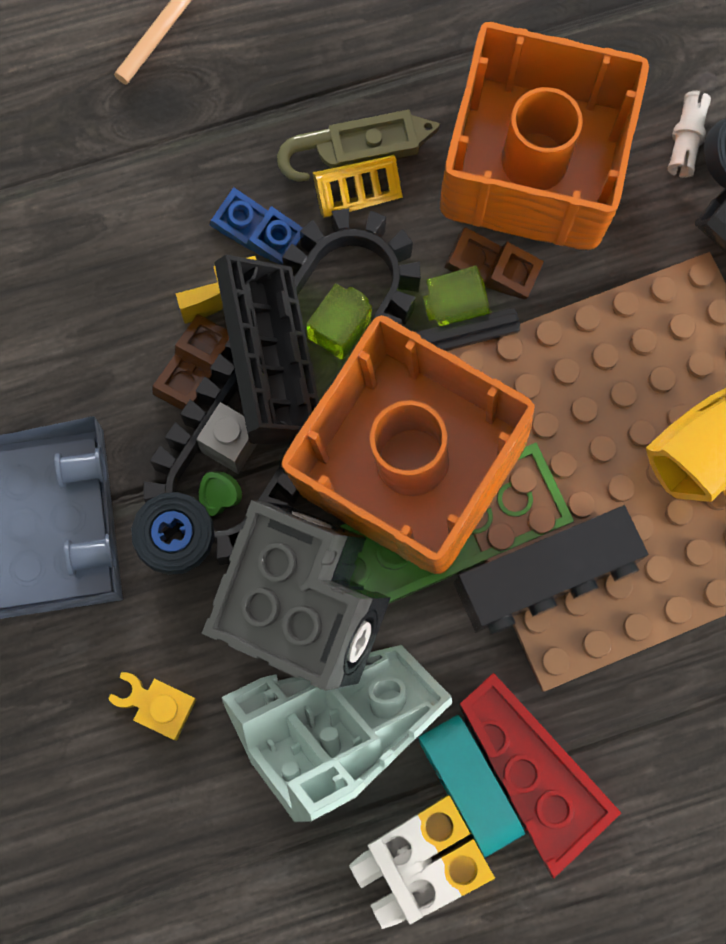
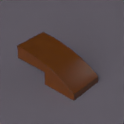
M464 227L457 237L444 268L487 288L525 300L529 297L544 261L509 242L500 246Z
M197 314L176 343L175 355L153 384V395L181 410L185 408L190 399L197 404L196 389L204 377H207L210 381L213 379L210 370L211 366L219 354L223 357L226 355L225 345L229 340L227 329Z

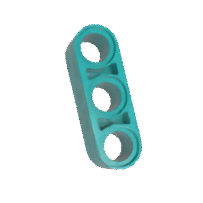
M459 715L453 716L417 737L447 795L452 799L470 832L471 838L474 839L484 858L525 835L518 817Z

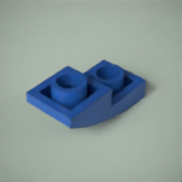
M234 187L209 224L245 248L280 265H283L282 257L291 243L296 246L300 241V230L303 229V227L272 206L267 210Z

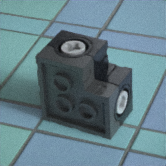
M251 500L245 515L247 516L243 529L239 531L229 561H231L227 573L222 577L212 604L214 608L210 618L206 620L202 634L215 640L227 642L228 646L255 659L261 658L269 662V665L296 678L302 677L311 681L312 685L324 691L359 684L391 597L379 592L364 589L365 586L351 581L356 567L354 565L358 553H361L367 537L290 505Z

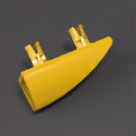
M726 388L691 408L646 447L650 465L665 491L676 499L712 502L721 491L726 496Z

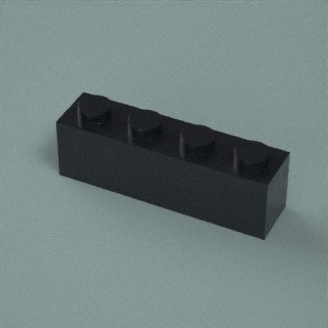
M623 505L459 574L453 584L475 633L488 628L490 634L493 635L515 625L514 616L530 610L532 617H535L557 607L555 599L569 592L573 599H577L598 589L596 581L611 575L614 582L638 572L637 563L649 554L626 506Z

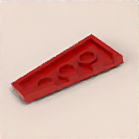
M493 673L459 704V707L550 876L555 878L621 812Z

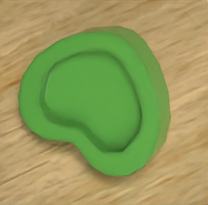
M219 471L209 472L203 476L199 488V501L205 506L210 516L223 513L226 507L235 506L240 503L242 491L240 485L232 476Z

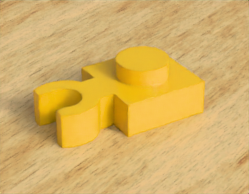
M122 672L120 678L132 685V693L125 699L111 694L108 698L109 701L115 706L124 709L134 706L138 707L139 710L133 721L177 741L197 699L156 679L153 680L149 690L143 688L139 678L131 673Z

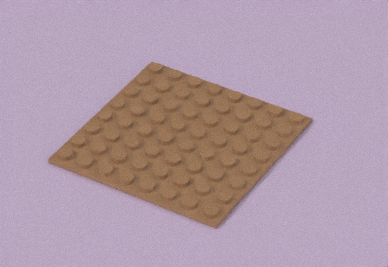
M710 252L520 324V331L516 334L447 351L492 379H497L522 393L533 402L535 409L526 446L537 443L574 520L573 523L549 532L554 527L555 520L561 518V515L532 455L522 458L515 463L502 486L509 482L511 484V487L503 492L502 502L508 510L518 512L527 506V493L532 492L533 503L527 513L518 517L505 514L497 502L498 490L487 508H491L493 513L490 527L482 533L474 534V537L482 552L489 548L499 551L506 550L513 544L515 537L531 530L545 535L485 560V563L623 505L626 506L649 554L637 563L639 571L624 579L614 582L612 576L609 575L596 581L598 589L582 597L573 599L569 592L556 598L555 601L558 606L545 613L532 617L530 610L514 616L516 624L513 627L542 693L726 615V496L721 491L712 502L674 498L665 491L657 479L646 451V447L687 411L709 396L726 388V283ZM485 511L475 529L482 528L487 523V511Z

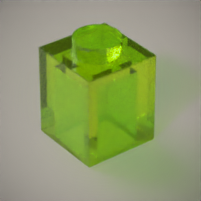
M477 265L426 280L430 294L423 296L425 309L429 320L436 319L439 326L491 313L484 281Z
M335 283L306 323L307 338L343 360L371 321L372 305L369 304L368 298L353 287L345 289Z

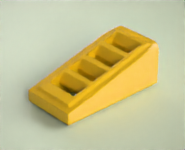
M394 155L313 172L320 212L324 218L332 216V211L349 208V212L403 198L396 157ZM385 168L389 190L381 192L377 170ZM369 172L373 194L365 195L362 174ZM352 176L357 194L355 198H349L346 178ZM330 182H338L341 201H333Z

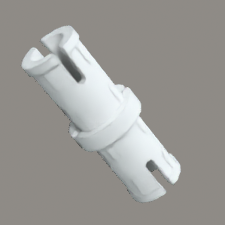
M691 91L685 94L680 123L676 124L672 134L675 144L667 169L674 176L677 173L678 167H681L679 177H691L694 175L699 145L703 144L707 133L704 124L711 98L706 93L702 95L701 103H697L700 91Z

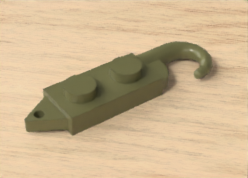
M409 109L329 125V129L298 134L288 138L280 146L277 154V165L282 174L288 179L300 182L310 179L308 173L298 172L290 165L291 156L300 151L316 148L320 159L330 168L392 155L396 159L418 154L419 147L439 131L440 124L413 116Z

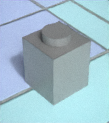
M221 402L196 439L201 453L239 474L257 444L249 442L244 416Z

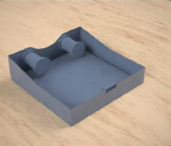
M95 416L0 435V619L123 600L104 431Z

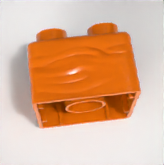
M485 22L481 25L475 43L465 93L446 159L440 198L441 213L446 218L456 222L579 250L595 249L602 241L621 200L632 139L648 76V60L636 54L617 51L611 48H600L565 38L529 32L523 28H514L495 22Z
M378 316L368 326L336 379L283 457L282 467L295 488L308 501L324 509L329 514H333L353 529L400 555L403 559L412 562L419 568L433 574H442L453 565L466 541L523 453L532 427L535 405L522 393L497 379H492L457 356L436 347L421 338L414 331L411 332L389 317Z

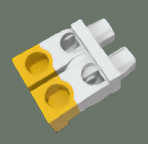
M446 795L407 821L368 843L369 849L349 865L361 888L383 875L390 886L391 893L370 905L382 929L399 924L406 919L409 924H412L423 916L495 879L472 838L458 844L455 848L436 859H431V856L470 835L449 795Z

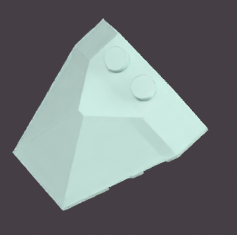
M402 645L370 652L359 684L324 691L302 677L278 680L277 674L262 677L222 697L223 704L251 764L294 822L313 821L355 798L452 704L451 695Z

